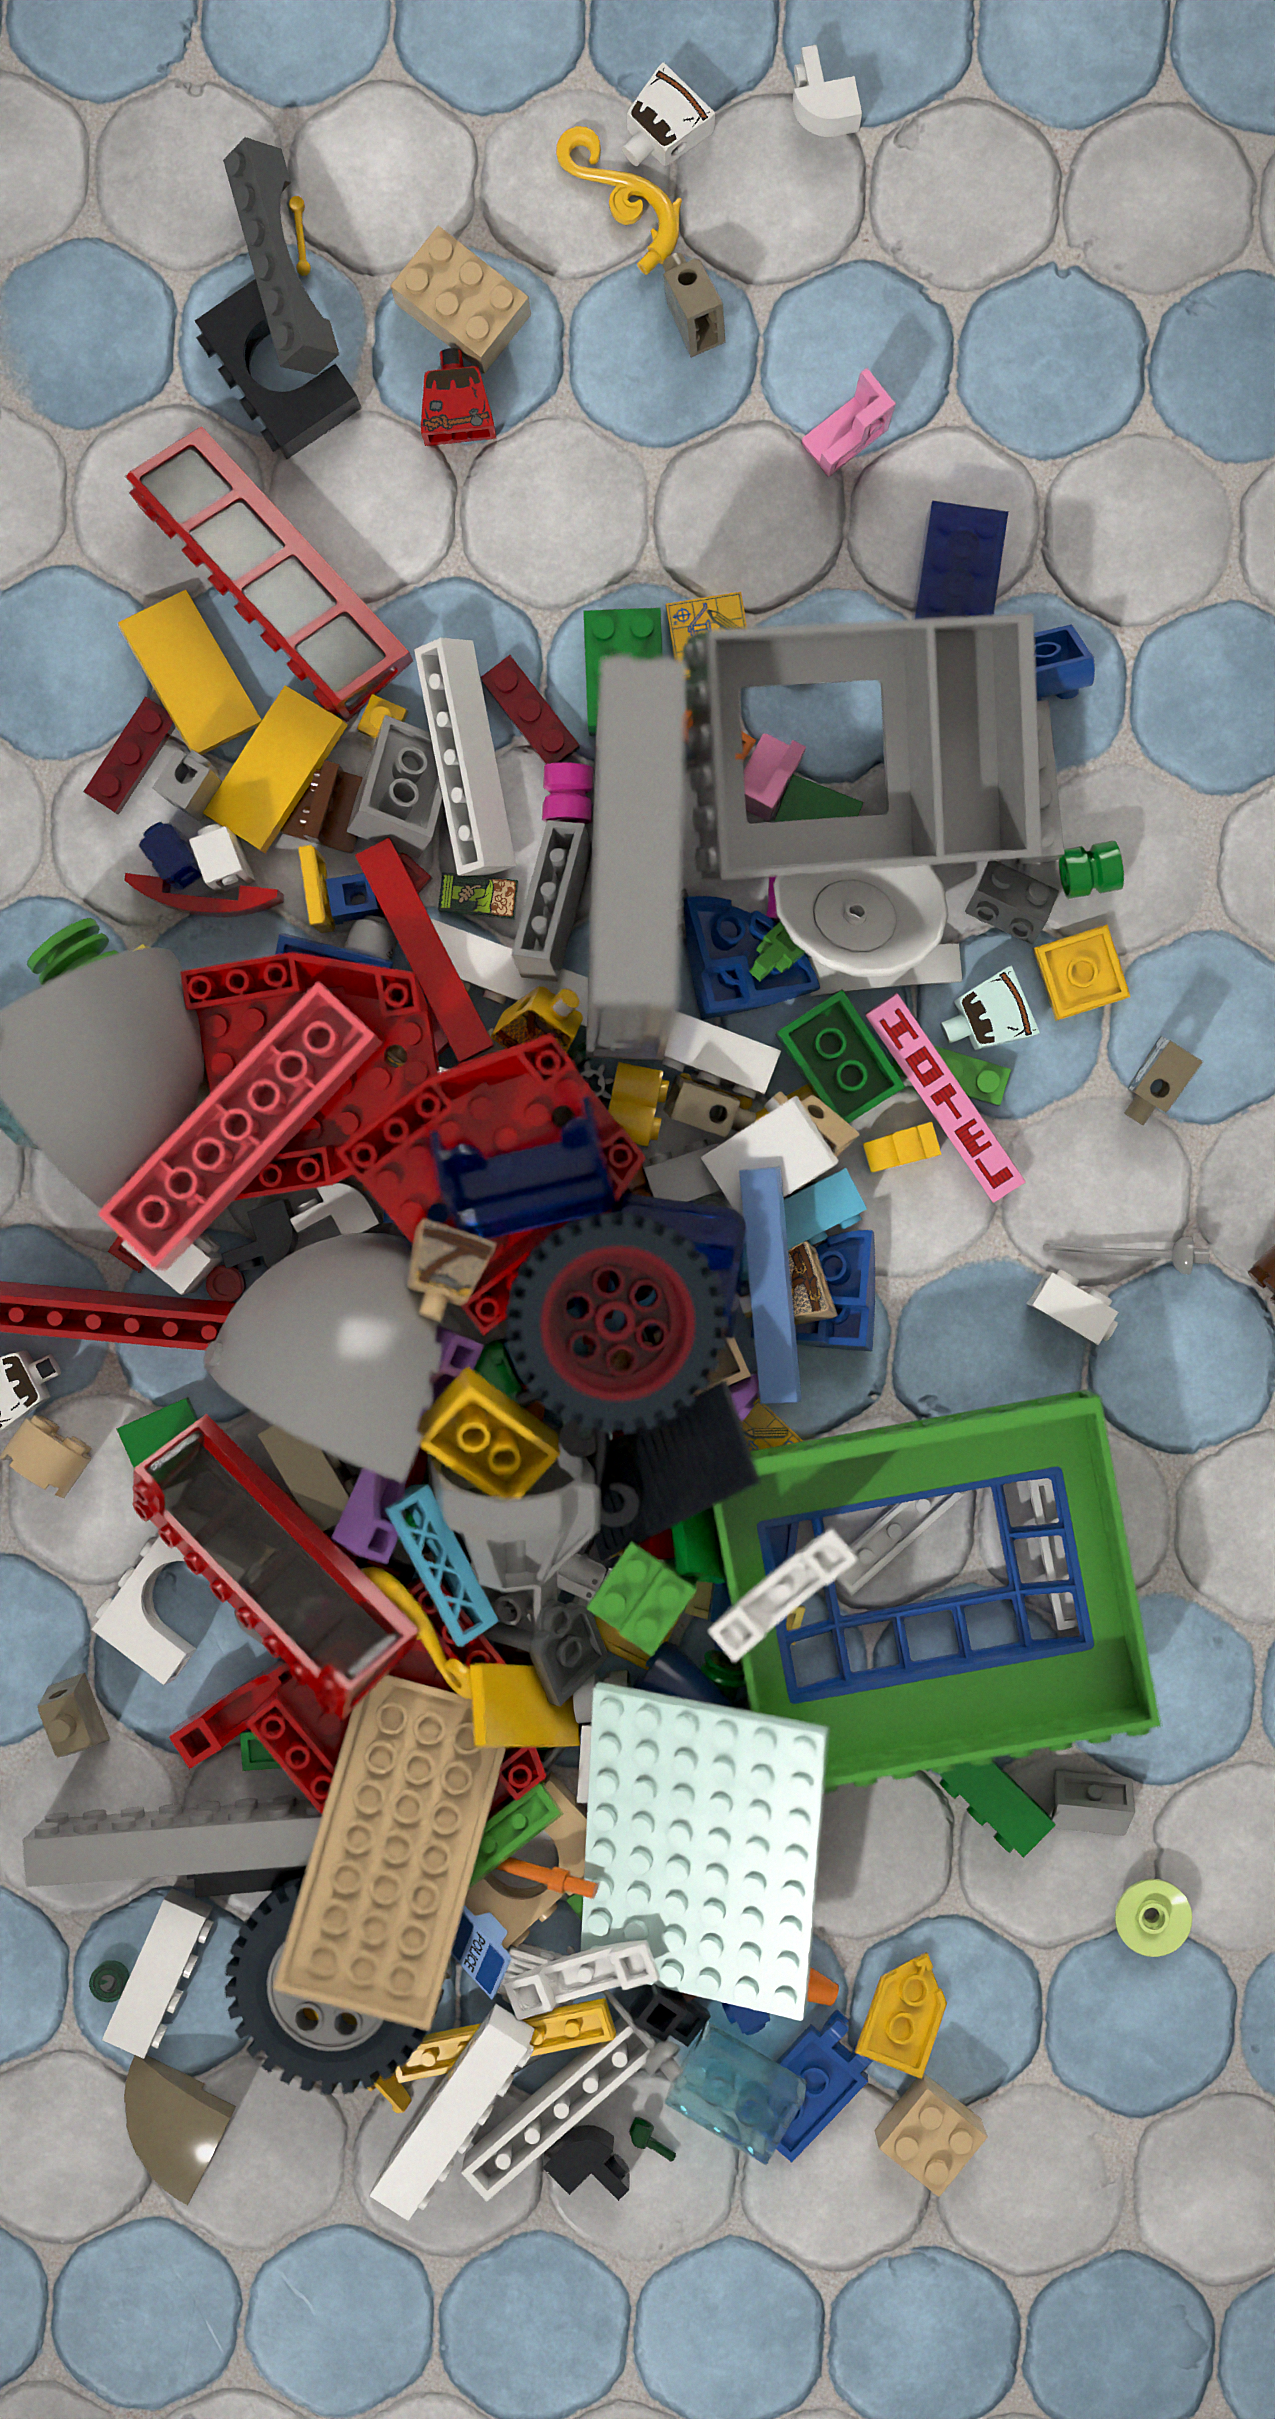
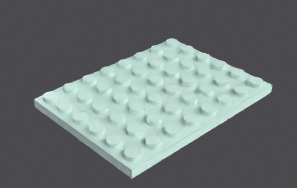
M598 1682L593 1688L584 1879L598 1883V1890L594 1899L583 1896L581 1952L615 1943L647 1940L660 1975L658 1981L648 1983L649 1985L655 1983L661 1988L803 2021L807 2012L829 1727Z

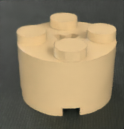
M34 1415L33 1418L26 1417L0 1454V1458L2 1460L12 1458L13 1460L9 1466L44 1490L47 1489L49 1484L54 1488H59L55 1495L65 1498L91 1461L88 1453L92 1448L74 1436L72 1438H63L57 1434L60 1427L43 1415H40V1417Z

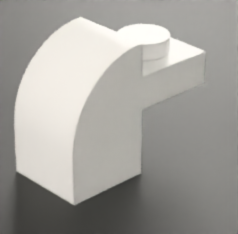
M817 45L802 47L800 63L794 65L797 88H794L792 110L797 121L807 131L822 137H835L859 132L862 110L855 76L824 82Z
M342 1183L317 1187L323 1202L319 1203L317 1198H314L296 1208L298 1215L290 1219L297 1233L305 1232L333 1217L342 1235L367 1233L384 1224L373 1202L366 1193L355 1186Z

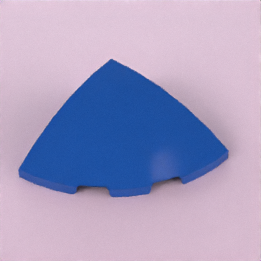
M691 896L684 899L687 948L701 1020L773 1005L820 989L815 971L805 954L789 969L787 968L781 973L778 969L774 968L761 981L749 972L755 964L754 961L761 955L756 950L764 936L777 925L768 916L757 910L750 913L732 906V900L712 896Z
M858 1230L827 1237L825 1243L818 1245L815 1249L838 1316L831 1319L795 1325L797 1345L872 1352L875 1317L874 1231ZM752 1324V1330H751V1336H750V1338L755 1339V1338H754V1328H753V1324Z

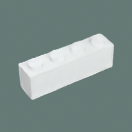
M173 1888L169 1891L162 1902L102 2038L103 2041L143 2059L151 2046L158 2049L168 2026L162 2024L167 2011L172 2014L174 2013L183 1994V1991L177 1989L182 1977L189 1979L199 1958L193 1954L198 1942L205 1943L214 1924L213 1921L208 1919L213 1906Z

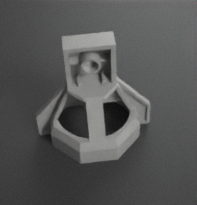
M556 1430V1431H555V1432L558 1433V1440H559V1431H560V1430ZM559 1443L561 1455L533 1484L531 1497L495 1498L470 1493L468 1489L475 1487L474 1484L428 1452V1485L450 1530L457 1531L464 1542L471 1560L470 1566L477 1578L476 1580L481 1585L499 1622L482 1632L486 1639L530 1652L531 1642L538 1632L537 1617L541 1608L548 1601L557 1600V1571L600 1530V1490L598 1486L594 1485L593 1468L586 1456L581 1458L572 1457L563 1450Z

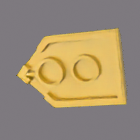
M925 1952L880 1976L855 2049V2053L920 2079L923 2077L947 2005L943 1991L938 1987L933 1974V1965L928 1953Z

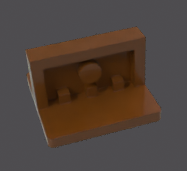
M324 760L322 767L316 769L311 784L280 831L288 836L352 854L355 850L358 836L346 831L363 777L344 772L339 764Z

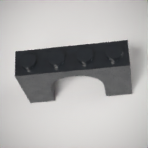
M256 279L194 320L201 332L196 337L200 346L209 358L213 355L217 356L222 364L217 370L230 389L235 386L238 387L244 396L239 400L241 406L252 421L257 417L265 427L260 433L273 452L280 449L286 459H289L362 409L357 394L336 364L300 388L286 392L266 389L251 377L250 365L252 355L258 344L271 334Z

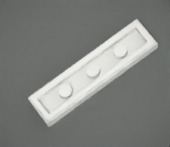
M963 1492L894 1504L848 1545V1548L858 1560L840 1574L836 1580L852 1596L964 1495Z

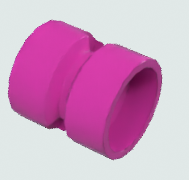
M580 763L546 764L544 766L543 788L550 795L545 797L542 805V820L544 822L553 820L581 824L591 823V799L585 796V794L593 790V767Z

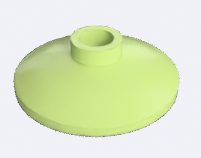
M1146 1879L1131 1885L1121 1895L1115 1910V1925L1123 1942L1134 1952L1148 1957H1159L1174 1952L1186 1941L1192 1927V1910L1187 1898L1176 1886L1160 1879ZM1149 1908L1157 1910L1156 1916L1152 1919L1144 1918V1913Z

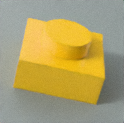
M372 694L357 730L376 739L385 715L405 722L409 712L401 706Z

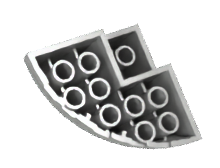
M135 949L102 958L44 984L0 1011V1099L54 1166L82 1194L101 1209L197 1109L195 1104L199 1084L202 1083L204 1074V1054L202 1052L200 1024L196 1010H186L180 971L184 970L174 952L168 949Z
M383 1233L341 1235L308 1245L288 1255L261 1275L233 1307L216 1341L211 1342L207 1347L204 1356V1368L226 1392L271 1423L342 1459L404 1482L422 1437L421 1433L415 1432L421 1412L424 1408L430 1409L432 1404V1383L429 1379L430 1374H438L442 1345L435 1343L436 1327H440L443 1324V1318L442 1321H435L419 1315L425 1294L408 1288L413 1245L407 1238Z

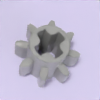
M588 1061L585 1062V1071L580 1075L583 1079L591 1080L594 1076L599 1079L598 1087L601 1090L599 1093L593 1092L599 1099L603 1097L606 1100H611V1095L605 1091V1086L614 1084V1079H604L602 1076L605 1071V1065H601L595 1071L590 1069Z

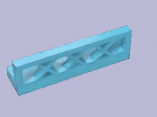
M410 1485L404 1490V1497L385 1508L454 1642L457 1646L462 1647L499 1622L481 1585L478 1584L477 1578L454 1533L447 1525L429 1485ZM408 1507L418 1529L407 1527L400 1511ZM411 1533L416 1534V1539H415V1540H414V1538H413V1536H412ZM424 1540L436 1564L425 1561L421 1553ZM429 1567L434 1569L433 1574L431 1573ZM442 1574L454 1598L442 1594L439 1588ZM447 1602H451V1603H452L451 1609H450V1607H449V1605H448ZM460 1607L475 1624L462 1632L457 1622Z

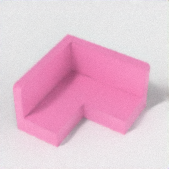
M866 368L859 375L855 396L802 438V445L824 473L830 477L888 430L896 403Z
M766 733L762 735L744 769L747 811L769 822L805 753L806 746L794 740L788 745Z

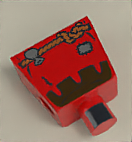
M449 348L440 351L441 370L427 371L424 374L421 434L425 446L497 439L479 367H464L462 350Z

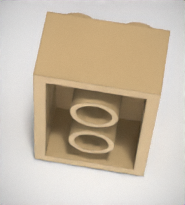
M439 225L390 285L397 306L450 348L462 350L463 358L473 366L479 367L483 374L486 373L531 316L529 297Z

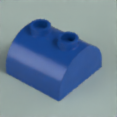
M1072 624L1034 633L1036 701H1042L1043 697L1056 695L1060 699H1071L1079 694V689L1093 685L1095 676L1094 657Z

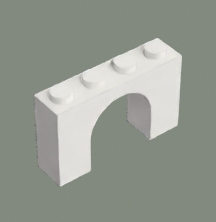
M193 1503L183 1504L180 1507L174 1506L169 1513L193 1538L212 1521V1519L190 1510ZM223 1525L202 1545L241 1588L263 1558ZM153 1536L141 1550L140 1555L144 1558L136 1569L133 1567L128 1569L118 1582V1586L121 1589L113 1600L108 1598L98 1609L95 1617L99 1620L92 1630L161 1684L166 1685L177 1678L197 1649L165 1625L155 1611L153 1587L157 1576L169 1563L184 1561V1555L176 1547H168L160 1536L158 1538Z

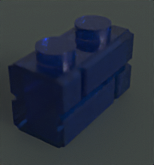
M158 822L143 832L144 838L140 840L138 846L147 859L152 862V866L162 880L177 890H183L202 877L188 837L174 827V825Z

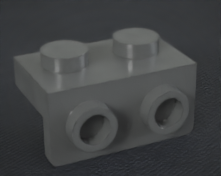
M989 860L976 890L965 909V913L977 918L981 922L1007 932L1015 938L1033 944L1048 921L1059 890L996 860Z

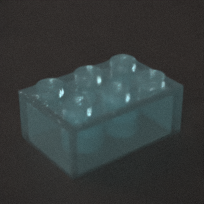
M706 2021L680 2066L684 2072L674 2082H671L664 2104L764 2165H767L805 2100L807 2081L709 2021Z

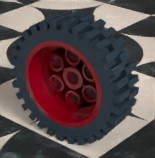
M606 1212V1214L584 1216L585 1218L565 1223L562 1228L550 1232L545 1236L546 1239L539 1245H535L529 1252L530 1255L527 1260L520 1265L514 1283L512 1282L509 1291V1303L506 1306V1334L509 1341V1349L527 1387L539 1398L545 1407L549 1410L552 1409L560 1418L567 1422L570 1420L576 1422L579 1427L591 1430V1427L598 1428L603 1433H613V1430L620 1429L624 1433L636 1432V1427L645 1426L649 1429L658 1426L657 1421L664 1417L669 1421L677 1416L676 1410L682 1405L688 1408L695 1401L692 1396L700 1388L704 1391L710 1383L706 1378L711 1370L716 1372L720 1363L716 1359L719 1349L724 1350L726 1339L722 1337L723 1328H727V1316L723 1315L722 1306L726 1305L724 1294L718 1290L717 1284L720 1282L716 1273L709 1269L707 1265L709 1262L706 1257L693 1247L694 1244L688 1238L677 1233V1230L657 1222V1220L634 1214ZM605 1270H613L618 1277L617 1286L610 1292H602L597 1286V1278ZM642 1284H650L655 1291L654 1300L646 1306L638 1305L634 1298L636 1289ZM573 1296H583L587 1301L586 1312L580 1317L569 1316L566 1312L567 1301ZM614 1309L622 1311L624 1315L623 1326L616 1331L607 1330L603 1324L606 1313ZM651 1323L658 1324L661 1328L659 1341L652 1345L644 1344L641 1339L642 1329ZM581 1335H588L594 1341L592 1352L583 1357L575 1355L572 1349L574 1340ZM618 1349H626L631 1355L630 1364L623 1370H615L610 1365V1357Z

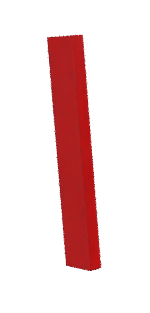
M387 838L355 854L413 972L416 973L419 984L459 1063L493 1047L494 1044L391 839Z

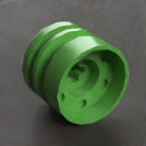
M86 918L70 924L49 937L32 953L27 961V966L32 973L40 974L38 981L41 985H44L70 971L102 958L118 954L119 952L113 950L101 954L107 947L109 939L103 933L98 934L100 926L94 919Z

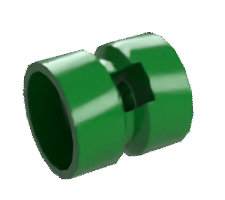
M1113 840L1096 843L1091 846L1089 851H1086L1082 846L1064 849V855L1059 858V874L1063 892L1067 899L1089 896L1093 889H1096L1100 894L1123 889L1124 869L1117 842Z

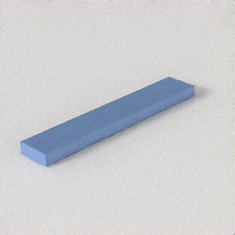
M781 1167L740 1170L739 1176L760 1403L799 1402L802 1400Z

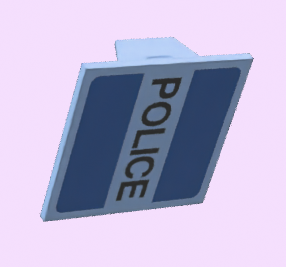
M464 1905L450 1954L489 1998L493 2000L512 1960L510 1954L501 1946L508 1931L490 1912L474 1916Z

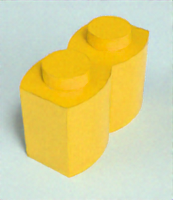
M618 1062L608 1111L616 1122L625 1129L636 1145L648 1147L650 1139L658 1140L662 1118L655 1117L657 1102L665 1103L669 1081L662 1079L663 1071Z

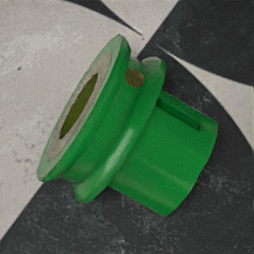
M714 1649L707 1651L704 1654L705 1662L700 1668L701 1671L734 1702L738 1687L747 1685L742 1657L734 1662L724 1651Z

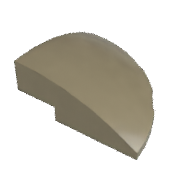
M134 2055L128 2071L124 2093L126 2127L136 2155L139 2156L152 2179L171 2196L188 2205L236 2106L202 2090L205 2083L148 2055L144 2059Z

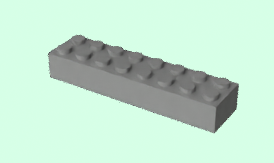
M294 1795L278 1796L273 1798V1802L258 1803L256 1798H245L235 1801V1805L220 1806L219 1801H206L197 1804V1808L182 1809L181 1804H168L159 1807V1811L144 1812V1807H129L121 1810V1814L106 1815V1810H91L83 1813V1817L68 1818V1813H53L46 1815L45 1819L36 1825L22 1840L26 1887L307 1866L323 1814L314 1807L309 1799L296 1800Z

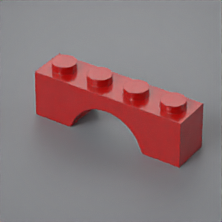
M312 1653L306 1654L310 1659L314 1658ZM283 1659L175 1727L169 1738L189 1769L221 1750L232 1739L249 1728L245 1721L282 1682L291 1676L289 1672L290 1666Z

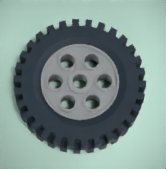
M300 1872L291 1876L284 1884L280 1883L259 1904L238 1932L240 1936L232 1944L229 1954L234 1956L226 1964L225 1976H233L225 1986V1998L236 1997L228 2008L230 2020L242 2016L243 2020L235 2029L239 2040L250 2035L253 2041L246 2049L247 2052L254 2058L262 2051L267 2056V2059L261 2067L268 2073L272 2071L276 2064L283 2068L284 2071L279 2079L280 2081L289 2085L294 2076L297 2075L302 2077L299 2089L308 2092L312 2090L317 2081L322 2082L321 2094L332 2095L338 2083L342 2085L343 2094L354 2093L360 2081L365 2090L375 2086L380 2075L385 2081L394 2074L398 2065L402 2068L410 2060L414 2050L418 2049L428 2030L273 1990L305 1874L301 1876ZM445 1971V1975H444V1979H443L442 1985H443V1983H444V1981H445V1979H446V1971ZM444 1989L440 1990L433 2020L438 2012L437 2008L442 2001ZM308 2007L315 2010L319 2020L308 2019L303 2012V2008ZM341 2013H352L356 2017L358 2024L350 2025L346 2023Z

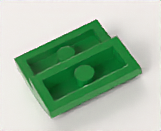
M713 1506L672 1527L677 1574L692 1576L694 1581L721 1584L726 1582V1574Z

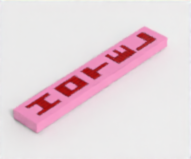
M898 992L865 1013L877 1034L992 1202H996L1024 1184L1025 1179Z

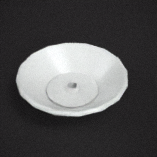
M931 865L777 876L774 883L777 915L793 942L820 964L853 976H890L919 965L940 944L949 916L944 885Z

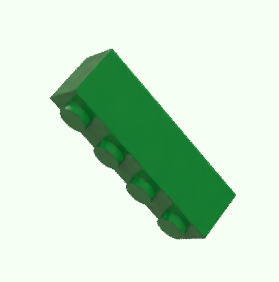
M971 1761L957 1763L953 1770L937 1772L942 1777L939 1784L954 1799L960 1795L969 1804L966 1808L967 1812L981 1826L988 1822L997 1831L993 1837L1008 1853L1015 1849L1024 1858L1056 1826L1051 1816L995 1761L985 1765H972Z

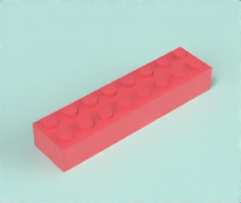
M317 982L97 1214L154 1269L167 1271L383 1042L326 988Z

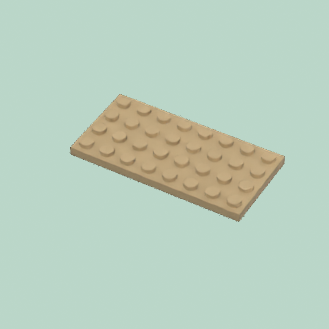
M386 1675L352 1710L273 1990L430 2030L506 1747H475L472 1699H466L455 1693Z

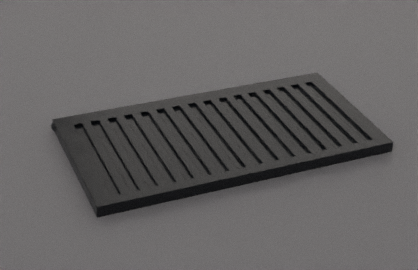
M720 1381L693 1396L695 1401L688 1408L685 1405L676 1410L678 1415L669 1421L664 1417L657 1421L658 1426L649 1429L645 1426L636 1427V1432L625 1433L610 1442L600 1500L602 1506L609 1512H614L621 1508L623 1505L621 1494L616 1491H608L607 1489L610 1482L620 1481L635 1488L640 1497V1509L633 1522L624 1527L612 1528L600 1523V1530L593 1537L601 1561H607L623 1553L631 1541L639 1545L761 1482L727 1381ZM593 1453L590 1454V1455H588V1456H586V1458H587L588 1462L590 1463L591 1467H592Z

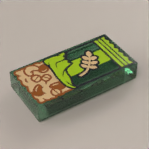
M442 872L438 911L515 920L519 882L512 879L474 875L458 876L455 873Z

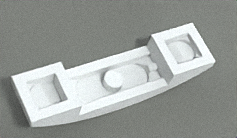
M959 943L939 944L919 965L890 976H853L822 965L813 957L808 958L820 985V989L810 993V997L834 995L842 989L845 993H849L851 991L962 982Z
M830 1528L758 1583L708 1629V1632L735 1662L762 1640L769 1629L824 1584H830L853 1565L858 1558L837 1533Z
M638 1940L605 1945L568 1955L507 1980L504 1986L517 2020L552 2011L558 2003L621 1986L623 1990L655 1982L660 1979V1975L647 1940Z

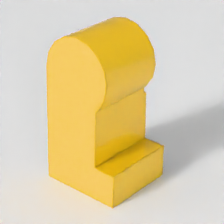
M932 1122L862 1143L871 1173L942 1155Z

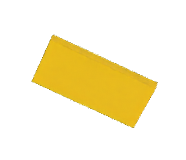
M186 589L118 622L121 633L190 752L194 750L203 755L259 726L262 721Z
M284 685L206 806L203 814L221 826H226L235 835L263 853H266L311 784L316 769L322 767L324 760L327 759L348 724Z
M470 1665L475 1747L581 1746L579 1723L576 1722L574 1714L573 1694L561 1706L549 1703L534 1666Z

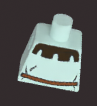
M1012 966L1003 969L956 999L954 1003L959 1015L940 1023L943 1034L949 1044L968 1036L974 1050L1027 1039L1040 1033Z

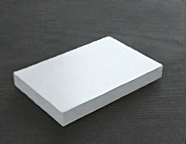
M797 1096L701 1157L742 1222H744L740 1170L781 1167L784 1197L839 1162Z

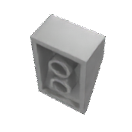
M387 715L384 716L354 802L346 832L375 843L390 838L396 851L415 858L420 857L433 837L443 798L430 732Z

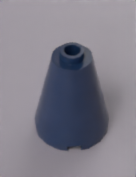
M665 1641L656 1649L645 1664L649 1669L643 1679L637 1677L632 1689L737 1709V1706L676 1644H672L669 1641Z

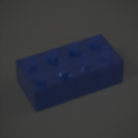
M939 501L931 502L926 515L911 620L994 615L1009 511Z

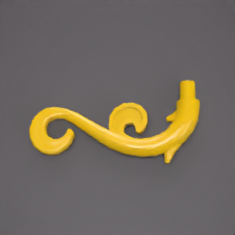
M576 126L566 130L557 142L556 156L559 165L566 172L578 178L615 186L610 194L609 209L617 222L630 225L635 224L642 217V200L639 199L636 202L630 203L628 199L631 196L644 198L655 210L658 218V231L654 228L651 229L653 240L647 247L648 252L637 263L638 268L645 275H648L659 263L663 264L664 260L675 249L679 238L681 198L678 197L672 203L668 195L656 184L630 172L578 166L570 157L571 151L577 146L586 147L590 151L589 163L594 165L599 161L601 155L599 137L593 130L587 127Z
M376 1567L361 1569L371 1582L419 1629L417 1639H421L447 1684L460 1696L472 1699L469 1668L453 1658L447 1661L432 1624L412 1595L386 1571Z

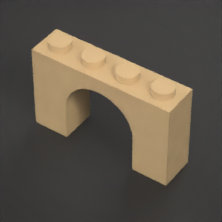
M551 1771L541 1782L564 1814L544 1829V1831L551 1837L557 1848L559 1856L557 1867L569 1870L572 1876L584 1879L587 1808L582 1803H577V1797ZM490 1872L467 1891L464 1905L474 1916L490 1912L508 1931L501 1943V1946L506 1950L510 1945L515 1948L518 1947L530 1934L528 1928L537 1919L543 1922L549 1918L558 1907L556 1901L564 1894L549 1890L548 1885L543 1883L531 1888H514L502 1883ZM566 1891V1892H565V1893H567L569 1896L572 1895V1894H574V1893L569 1892V1891Z

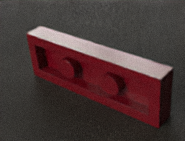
M511 655L480 677L483 685L545 765L561 763L580 748L578 742Z
M145 696L83 792L119 815L176 728L167 710Z

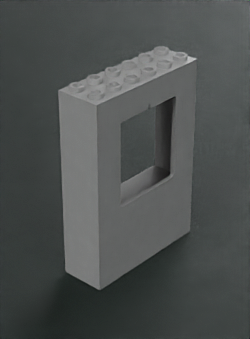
M1033 614L706 630L688 637V644H685L683 647V662H686L685 669L690 671V685L686 687L685 701L687 709L692 710L693 726H690L688 729L689 749L695 753V767L691 768L690 782L692 790L697 791L698 807L693 809V826L700 835V848H696L695 863L697 871L702 872V879L727 880L1042 856ZM879 681L882 702L886 812L883 815L750 824L746 819L743 759L735 760V754L743 753L740 689L763 686Z
M620 654L611 656L610 659L602 658L595 746L586 1057L663 1060L677 1008L686 662H676L672 657L659 656L652 660H635L632 656Z

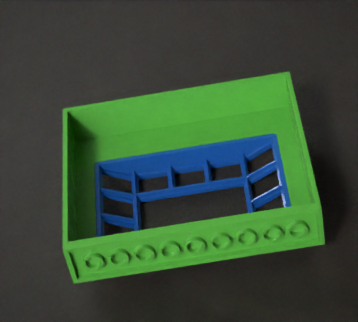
M1079 1390L753 1450L750 1452L761 1482L714 1506L733 1606L776 1569L769 1536L771 1529L811 1520L815 1539L825 1532L823 1517L991 1487L1008 1577L1007 1586L842 1616L833 1580L830 1584L823 1585L829 1615L826 1620L788 1631L784 1617L765 1633V1637L741 1656L751 1711L753 1713L829 1727L823 1794L838 1790V1785L854 1783V1786L857 1787L873 1785L877 1783V1778L893 1776V1779L897 1780L908 1779L916 1776V1771L932 1768L933 1772H946L953 1770L955 1764L971 1761L972 1765H985L993 1762L994 1757L1010 1754L1011 1758H1023L1034 1753L1033 1750L1049 1747L1051 1751L1066 1750L1073 1746L1072 1742L1088 1740V1743L1091 1744L1104 1743L1112 1739L1111 1735L1127 1733V1736L1132 1737L1143 1736L1151 1732L1150 1728L1161 1726L1100 1395L1088 1390ZM1050 1479L1056 1503L1058 1523L1012 1527L1010 1525L1003 1485L1018 1481ZM1061 1536L1069 1579L1022 1583L1014 1541L1024 1538ZM1071 1593L1073 1595L1080 1636L1032 1639L1024 1601L1025 1596ZM1011 1599L1019 1640L1014 1643L972 1650L964 1608L976 1604ZM951 1610L959 1651L954 1654L912 1661L904 1619L911 1616ZM891 1621L899 1662L894 1665L852 1672L844 1630L851 1627ZM831 1632L839 1669L838 1675L798 1687L790 1645L800 1640Z

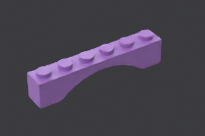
M443 1326L436 1327L435 1343L441 1344L442 1348L438 1374H430L429 1379L432 1383V1404L467 1366L472 1370L474 1369L484 1346ZM424 1408V1409L422 1410V1412H421L420 1417H421L428 1409ZM363 1468L332 1538L357 1555L387 1564L399 1535L385 1508L404 1497L408 1473L404 1482Z

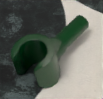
M640 2117L634 2118L629 2130L633 2145L640 2149L648 2147L672 2162L676 2157V2153L651 2137L654 2130L653 2124Z

